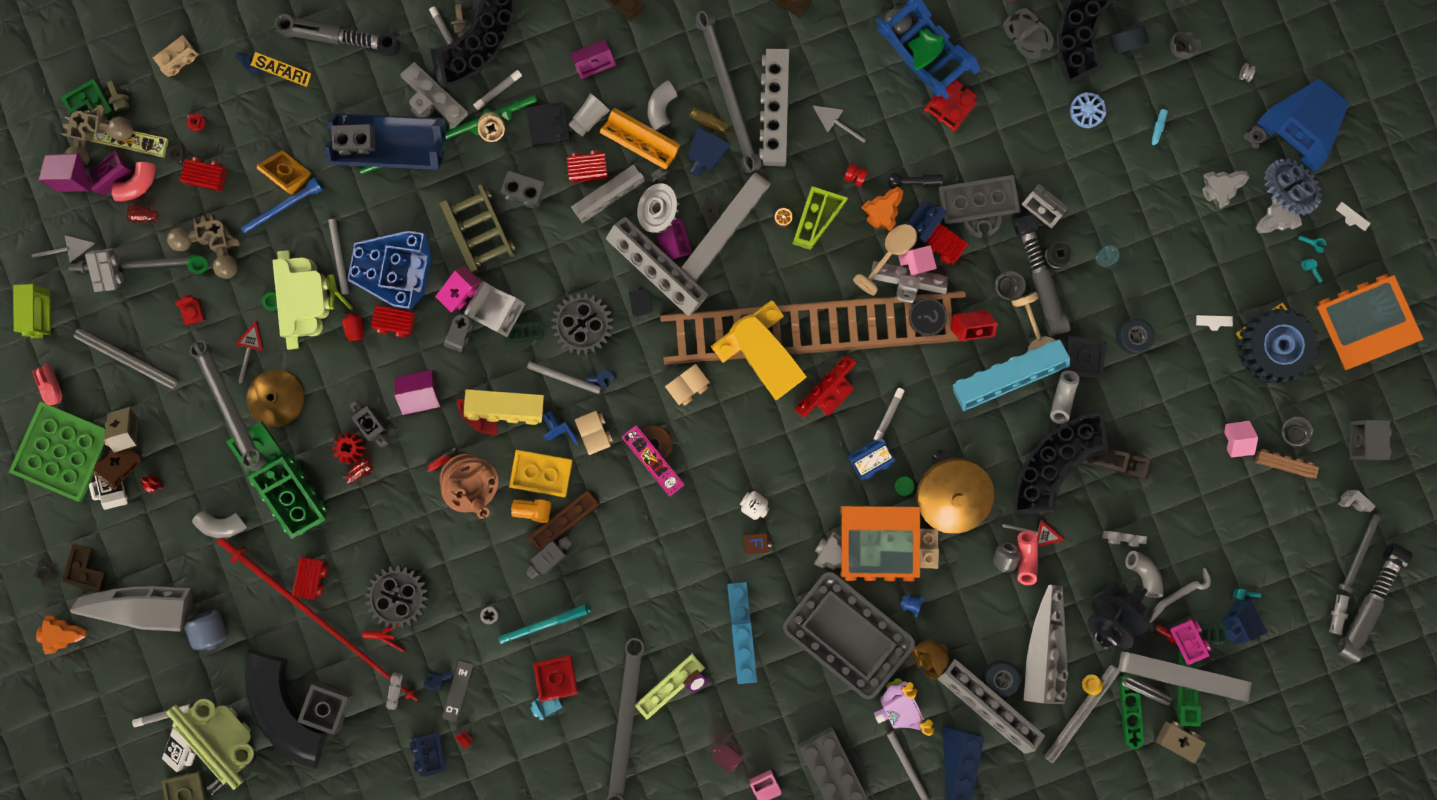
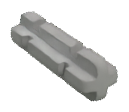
M395 672L391 676L386 703L388 709L395 710L398 706L403 677L401 673Z

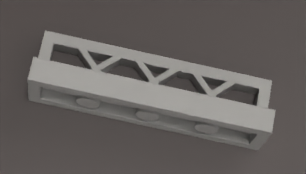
M632 165L571 206L581 223H584L644 183V177Z

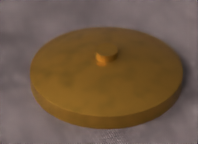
M963 458L943 460L932 466L922 477L917 489V505L920 507L921 515L930 526L945 533H962L975 528L985 520L994 503V486L989 475L977 463Z

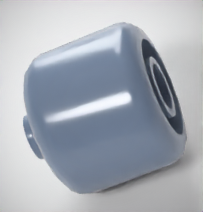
M217 610L200 613L184 623L186 635L194 650L207 649L209 651L215 649L228 635L221 613Z

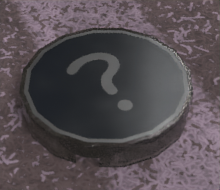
M924 298L912 305L908 321L910 327L921 336L930 337L944 329L947 322V312L939 301L933 298Z

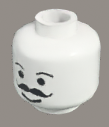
M756 491L747 492L740 502L742 506L741 511L753 520L758 519L760 516L764 518L769 511L767 507L768 499Z

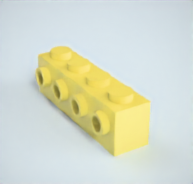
M466 389L464 417H468L467 419L469 420L484 418L490 422L507 420L508 423H518V421H526L527 424L535 425L542 421L544 395Z

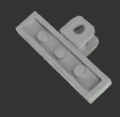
M415 62L400 74L401 78L417 92L409 101L410 106H412L411 111L417 117H429L436 110L455 127L468 116V112Z
M873 261L871 273L880 262ZM886 263L873 278L879 281L898 284L897 299L909 303L915 301L918 289L946 294L948 285L947 276L928 272L911 275L909 268Z

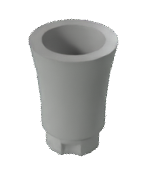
M590 93L585 103L573 117L574 120L568 125L583 137L610 110Z

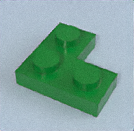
M94 78L60 97L69 114L75 111H82L87 107L93 110L98 105L105 106V117L115 113L97 80Z

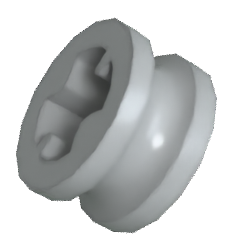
M1245 63L1239 74V80L1245 79L1246 82H1250L1255 73L1256 66L1252 65L1250 67L1248 63Z
M492 606L484 608L480 614V618L485 624H493L499 617L498 610ZM487 610L488 612H494L493 620L485 618Z

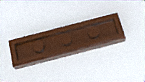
M586 490L551 518L548 523H545L527 538L540 552L550 542L559 538L600 504L591 492Z

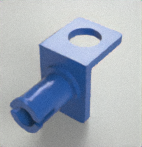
M553 411L547 412L549 417L546 414L542 416L550 430L543 435L547 441L567 431L576 445L579 444L570 426L566 422L560 425Z

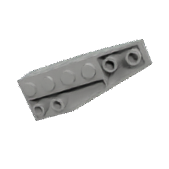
M1048 585L1040 604L1029 642L1024 701L1065 704L1068 671L1063 586Z
M148 586L112 589L79 597L70 611L73 614L137 629L181 631L194 605L191 588Z

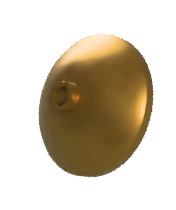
M269 370L261 373L252 381L247 392V406L251 415L258 422L262 420L266 426L281 427L293 422L300 415L305 403L304 389L300 381L292 374L282 370ZM271 394L274 395L273 401L269 400V396Z

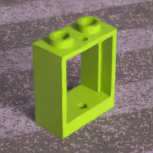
M34 284L13 285L14 332L22 333V336L31 338H43V335H51L50 289Z

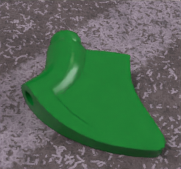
M924 27V31L921 29L919 32L920 36L908 43V47L914 55L913 65L915 70L925 67L942 52L945 45L944 36L935 35L931 30Z

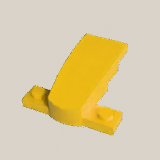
M771 300L754 314L739 319L732 326L729 333L710 347L723 363L741 350L761 382L773 398L778 400L803 381L806 376L785 348L768 330L769 327L784 317L774 301Z

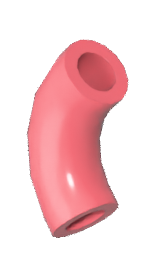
M137 162L131 179L126 182H115L113 184V199L115 201H128L144 194L153 183L156 165L148 162Z
M1027 530L1018 534L1017 537L1018 550L1021 553L1017 579L1021 584L1033 585L1037 582L1038 542L1037 535Z

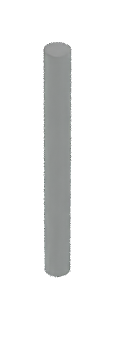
M330 219L328 221L341 293L346 295L349 294L337 222L336 219Z
M530 361L528 363L527 369L596 394L600 393L601 387Z
M894 731L888 733L887 736L921 800H930Z

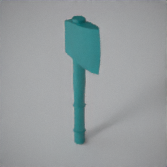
M584 604L567 610L558 616L530 626L527 625V627L510 633L508 632L499 636V642L502 644L544 628L585 616L591 612V607L589 604Z

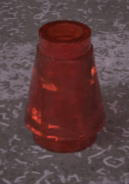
M135 204L127 208V221H132V223L157 221V210Z
M366 458L358 459L344 475V478L349 484H352L371 475V471L374 470L373 465Z

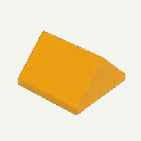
M283 150L261 162L256 167L291 195L296 194L312 174Z

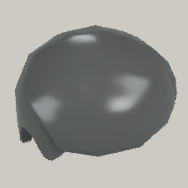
M901 8L891 9L886 14L884 21H889ZM908 13L891 28L898 39L912 27V17Z
M1181 31L1175 33L1169 43L1173 55L1182 60L1192 58L1201 49V39H1195L1193 32L1185 33Z
M1014 271L1003 272L995 280V291L998 296L1006 300L1020 298L1026 290L1024 277Z
M1294 416L1284 423L1281 434L1284 441L1289 445L1303 446L1310 441L1314 430L1309 420L1304 417Z

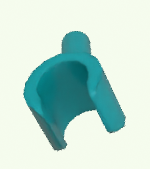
M1300 235L1298 239L1313 245L1318 253L1324 252V249L1318 245L1327 246L1323 238L1313 240Z
M1307 259L1301 262L1305 271L1311 269L1319 283L1323 281L1317 271L1316 260Z
M1236 588L1233 598L1244 601L1245 596L1260 598L1261 593Z

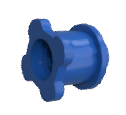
M911 593L908 596L904 595L900 606L904 607L903 611L914 612V617L917 618L924 596L921 595V598L910 595Z

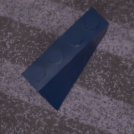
M943 726L946 800H972L985 737L980 733Z

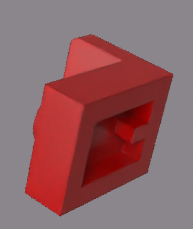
M186 295L180 297V300L175 302V305L180 307L186 326L206 320L199 298Z

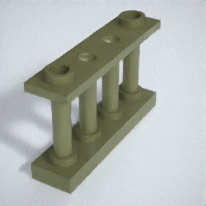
M478 185L480 194L456 205H450L447 200L439 203L467 266L474 275L480 272L479 266H481V263L505 252H508L511 258L515 257L513 251L516 250L512 240L508 241L490 202L492 195L489 189H484L482 185ZM483 200L485 201L489 209L488 211L464 222L457 221L455 215L459 211ZM491 217L493 218L496 228L472 239L465 238L463 234L466 231L465 229ZM500 234L504 245L478 257L477 255L473 256L471 252L473 246Z

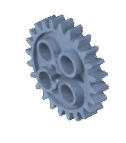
M1282 158L1280 161L1276 160L1267 168L1268 170L1265 171L1266 176L1264 177V180L1268 181L1265 183V186L1270 188L1267 192L1273 194L1272 199L1278 200L1277 205H1283V210L1288 208L1290 213L1295 211L1296 215L1301 213L1304 216L1306 213L1310 214L1319 206V203L1322 201L1320 199L1322 194L1319 193L1321 188L1316 186L1319 182L1313 180L1314 175L1308 174L1309 169H1303V164L1298 166L1297 161L1292 163L1290 159L1285 161Z

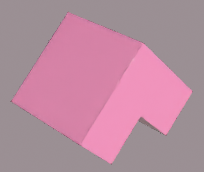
M931 245L898 255L900 265L908 264L911 275L937 269Z
M1250 421L1226 424L1224 433L1228 439L1227 451L1230 457L1254 455L1258 435Z
M772 770L749 779L750 786L758 800H770L782 794Z

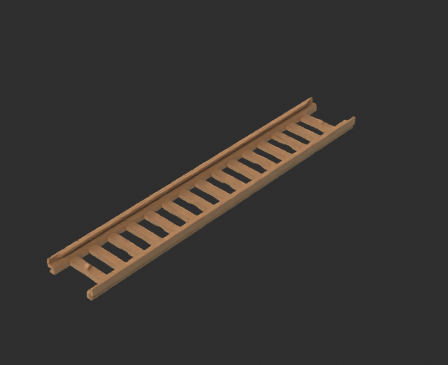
M964 291L916 295L914 302L924 299L942 300L946 312L945 335L932 334L915 337V328L910 321L913 303L899 301L897 296L777 306L781 312H790L793 347L784 348L789 355L958 342L960 339L950 330L952 323L951 299L965 298L966 295ZM893 303H904L907 338H896ZM885 304L888 339L877 340L874 305ZM855 306H866L869 341L858 342ZM762 307L693 312L689 317L685 313L660 315L661 322L676 321L679 356L663 357L664 365L720 361L716 353L705 354L703 319L714 318L717 342L723 337L722 317L733 316L735 324L741 319L742 315L754 314ZM847 307L850 342L839 343L836 308ZM817 309H828L831 344L820 345ZM809 310L812 345L801 346L798 311ZM695 319L698 354L686 355L684 320ZM779 320L772 325L773 336L782 345ZM739 350L727 360L745 359V356Z

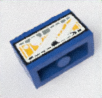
M881 438L847 456L861 480L873 477L875 472L880 469L885 470L892 465L891 463L895 461L887 444Z

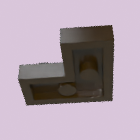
M72 544L62 582L100 592L103 589L107 572L89 568L94 551L93 548Z

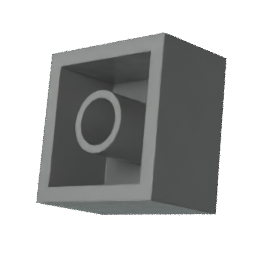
M1362 420L1350 422V460H1390L1392 454V447L1390 445L1392 427L1390 426V421Z
M317 681L310 686L297 722L335 735L342 728L354 694Z

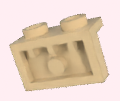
M182 35L155 55L153 59L161 68L162 73L170 77L179 73L180 69L186 64L192 63L199 54L186 37Z

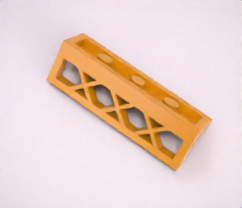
M616 108L611 111L608 121L600 130L601 134L665 170L675 159L680 147L679 143ZM608 128H611V129L615 130L616 132H612V131L608 130ZM625 138H629V139L633 140V142H630V141L626 140ZM659 157H663V158H665L667 161L665 162L664 160L660 159Z

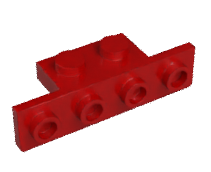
M848 356L839 360L833 370L827 373L824 379L812 388L806 398L798 403L794 411L802 418H805L817 405L825 415L829 416L854 390L844 376L857 363Z

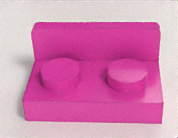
M1190 618L1188 621L1170 628L1187 665L1210 656L1208 651L1211 648L1206 639L1202 640L1199 634L1202 630L1197 621L1193 622L1192 618Z

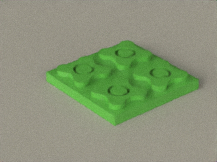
M40 401L9 473L77 502H82L94 476V466L102 458L107 447L103 439L106 428Z

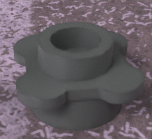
M1253 126L1250 132L1245 133L1244 139L1251 143L1252 148H1258L1261 142L1267 140V134L1259 126Z
M664 168L656 170L651 174L652 182L657 181L659 184L668 178L669 171H666Z

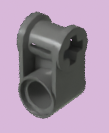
M461 314L454 317L445 338L444 347L461 353L465 351L473 328L471 318ZM464 321L467 324L466 326H461L459 322Z

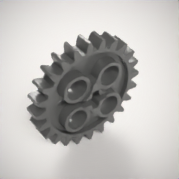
M577 293V299L570 295L569 302L563 299L565 305L561 306L558 304L557 306L560 311L553 312L557 318L551 319L552 322L556 323L551 329L557 330L553 336L560 337L557 343L561 344L564 342L563 349L570 347V353H573L576 349L577 355H580L582 350H584L585 355H588L589 349L595 353L596 346L602 349L600 343L607 344L608 342L605 337L612 336L608 333V330L614 329L609 325V323L613 322L612 318H608L612 314L611 311L605 312L608 307L607 304L601 306L602 299L595 302V295L588 299L587 293H585L583 298ZM583 306L589 307V313L585 316L579 313L580 308ZM596 313L594 318L588 320L592 314ZM567 318L574 319V324L571 327H565L564 325ZM580 320H582L583 322L588 320L585 323L586 327L584 329L583 327H579L572 335H569L570 331L574 330L580 325ZM594 321L601 323V327L597 331L591 329V324ZM578 333H584L586 335V338L583 342L576 341V335Z
M398 565L395 571L394 567L390 566L389 572L384 568L382 569V575L379 573L375 574L377 580L370 579L373 586L366 587L371 592L365 595V597L370 598V601L366 602L365 605H371L368 612L374 611L375 614L372 619L380 618L378 624L385 621L386 628L391 623L393 629H396L398 624L401 628H404L405 622L410 626L412 625V619L415 621L419 620L417 614H424L421 608L428 607L423 602L429 599V597L424 596V593L428 592L429 589H423L426 582H419L422 577L421 575L414 576L416 570L408 573L409 567H405L402 571L401 565ZM388 580L394 581L395 588L393 590L387 587ZM406 586L413 588L412 596L406 594ZM383 590L392 595L398 593L399 597L413 600V603H409L408 601H405L403 599L396 601V597L384 595L381 593V591ZM383 598L388 600V608L382 607L381 600ZM401 604L407 607L406 614H402L399 611Z

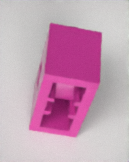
M465 266L453 272L435 297L451 313L458 309L461 311L467 306L468 298L477 293V287L481 281Z

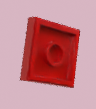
M571 655L533 664L539 701L541 703L579 694Z

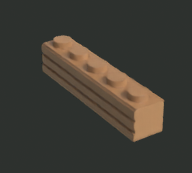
M1265 449L1256 452L1254 463L1308 478H1317L1319 467L1315 466V463H1303L1304 460H1293L1290 456L1282 457L1280 456L1281 454L1275 452L1271 454Z

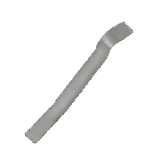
M1202 568L1203 584H1200L1199 581H1193L1161 600L1153 610L1148 622L1151 623L1166 606L1191 591L1207 589L1211 584V576L1207 569Z

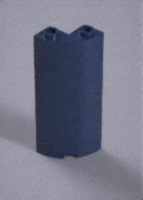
M335 113L328 121L327 128L331 133V140L324 147V156L327 157L329 165L439 170L444 157L442 147L443 143H446L445 118ZM370 124L375 128L376 151H370V154L351 152L350 155H340L339 152L332 149V126ZM347 136L342 139V145L347 143ZM363 136L360 139V144H364L366 142V136Z

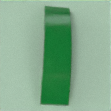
M1179 650L1178 665L1195 669L1201 667V660L1187 665ZM1177 686V707L1180 725L1201 727V707L1198 706V690Z

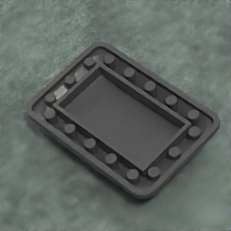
M832 572L824 573L783 624L784 633L865 699H873L915 647L914 639Z

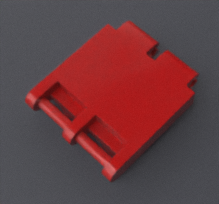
M957 79L945 88L949 95L947 100L942 96L938 97L935 95L923 110L935 116L939 123L943 122L951 128L953 133L977 103L975 101L977 94L969 88L962 92L961 89L964 85ZM932 107L933 109H935L937 112H939V113L941 114V116L938 115L936 112H934V111H933L932 109H930V108ZM944 117H946L948 120L954 123L955 126H953L951 123L945 120Z

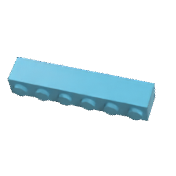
M1060 339L1049 341L1043 347L1031 349L1026 354L1014 356L1005 363L995 364L991 369L984 372L979 371L972 377L958 380L953 384V391L962 410L966 411L1070 367V357Z

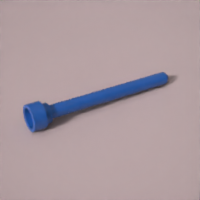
M316 177L312 178L306 184L307 187L241 227V231L247 233L307 195L320 193L324 190L321 183Z

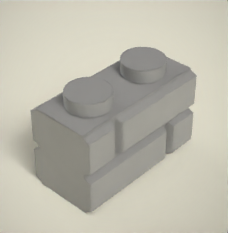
M1040 184L1036 186L1022 203L1026 209L1050 228L1058 222L1069 208L1049 191H1046Z
M114 248L94 250L85 254L94 292L115 290L123 286L124 277L122 272H119V256L114 252Z

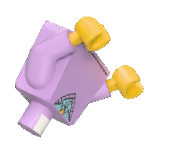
M905 681L900 685H891L880 698L883 709L874 712L878 724L889 719L893 728H912L922 730L925 735H932L934 732L933 722L926 720L923 723V716L914 699L917 689H913V683Z

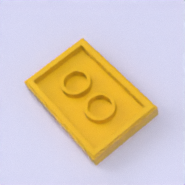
M516 450L509 488L566 498L573 460Z

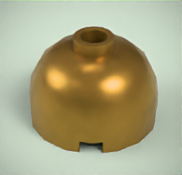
M924 640L917 644L911 652L918 668H921L922 665L926 670L924 674L930 679L936 680L949 665L948 649L944 644H940L937 641Z

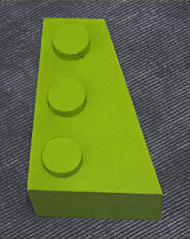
M812 186L793 245L811 250L845 205L848 198Z

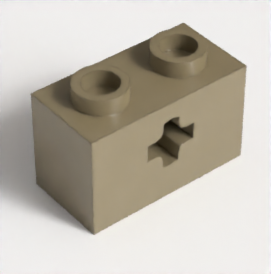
M130 407L107 414L106 430L103 439L106 446H109L113 452L134 447L137 444L139 419Z
M1165 721L1155 742L1195 764L1206 743L1200 740L1201 736L1191 730L1189 733L1183 731L1184 726H1181L1179 723L1173 721L1171 724ZM1179 738L1184 740L1183 743L1178 741Z

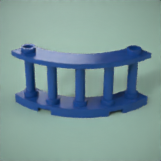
M907 0L906 6L887 22L876 18L875 21L879 26L877 28L879 33L887 38L904 62L938 97L942 96L947 100L949 95L945 88L964 71L967 72L969 70L976 75L981 70L975 56L967 52L960 45L954 46L949 41L950 36L940 25H934L929 18L932 14L927 9L923 0ZM909 12H914L918 18L917 23L898 39L891 28ZM924 27L931 30L935 35L945 37L943 49L946 51V54L927 71L923 68L915 70L913 65L914 55L911 56L903 46ZM955 59L960 64L941 82L932 77L950 60L953 61Z

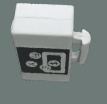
M96 476V481L89 484L92 500H101L104 510L128 504L123 481L114 490ZM96 486L98 487L99 495L95 494L94 487Z
M173 728L162 759L178 772L193 764L196 753Z

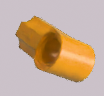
M514 499L511 507V516L548 523L552 503L546 500H535L533 502Z

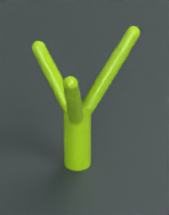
M328 275L330 309H334L336 294L352 310L353 307L337 291L334 275Z

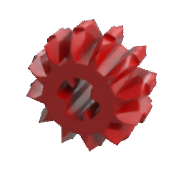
M349 431L345 435L340 433V440H333L337 447L333 446L332 450H337L334 457H340L339 462L343 463L346 460L347 464H351L352 460L354 462L359 461L358 456H364L360 450L366 449V446L360 445L364 440L363 438L357 439V433L353 435ZM347 444L352 445L351 451H346L345 448H348Z

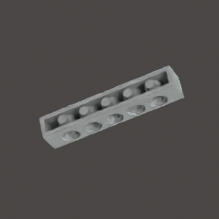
M766 49V55H762V66L765 67V74L762 73L761 85H765V92H761V104H764V111L760 112V122H764V130H760V141H763V148L759 149V157L763 160V166H785L789 49ZM772 67L779 68L780 72L777 74H773L770 71V69ZM775 85L780 90L774 93L769 88ZM771 104H776L779 107V109L777 111H771L769 109V106ZM770 123H776L779 126V128L776 130H771L768 127V125ZM774 141L778 144V147L771 149L768 147V143Z
M626 217L614 224L606 240L688 317L695 312L709 294Z
M956 659L949 661L947 669L937 678L1024 754L1036 751L1045 737L1043 733Z

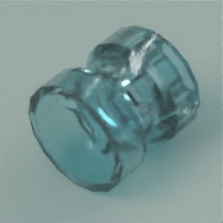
M1114 246L1104 247L1096 254L1097 264L1101 267L1113 265L1119 259V251Z

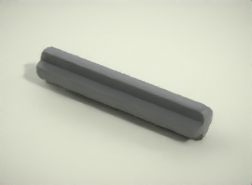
M1123 676L1122 685L1164 705L1171 704V695L1131 676Z

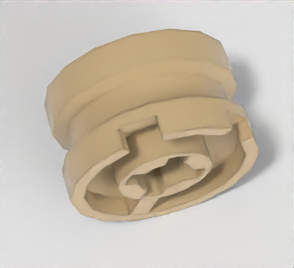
M489 112L480 117L478 132L481 138L485 141L495 142L504 135L505 126L501 116L497 113ZM493 123L495 128L493 130H489L487 126H490Z

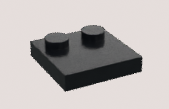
M564 102L526 108L532 146L570 140Z
M1068 336L1066 352L1070 357V367L1063 369V371H1073L1079 377L1103 379L1107 341Z

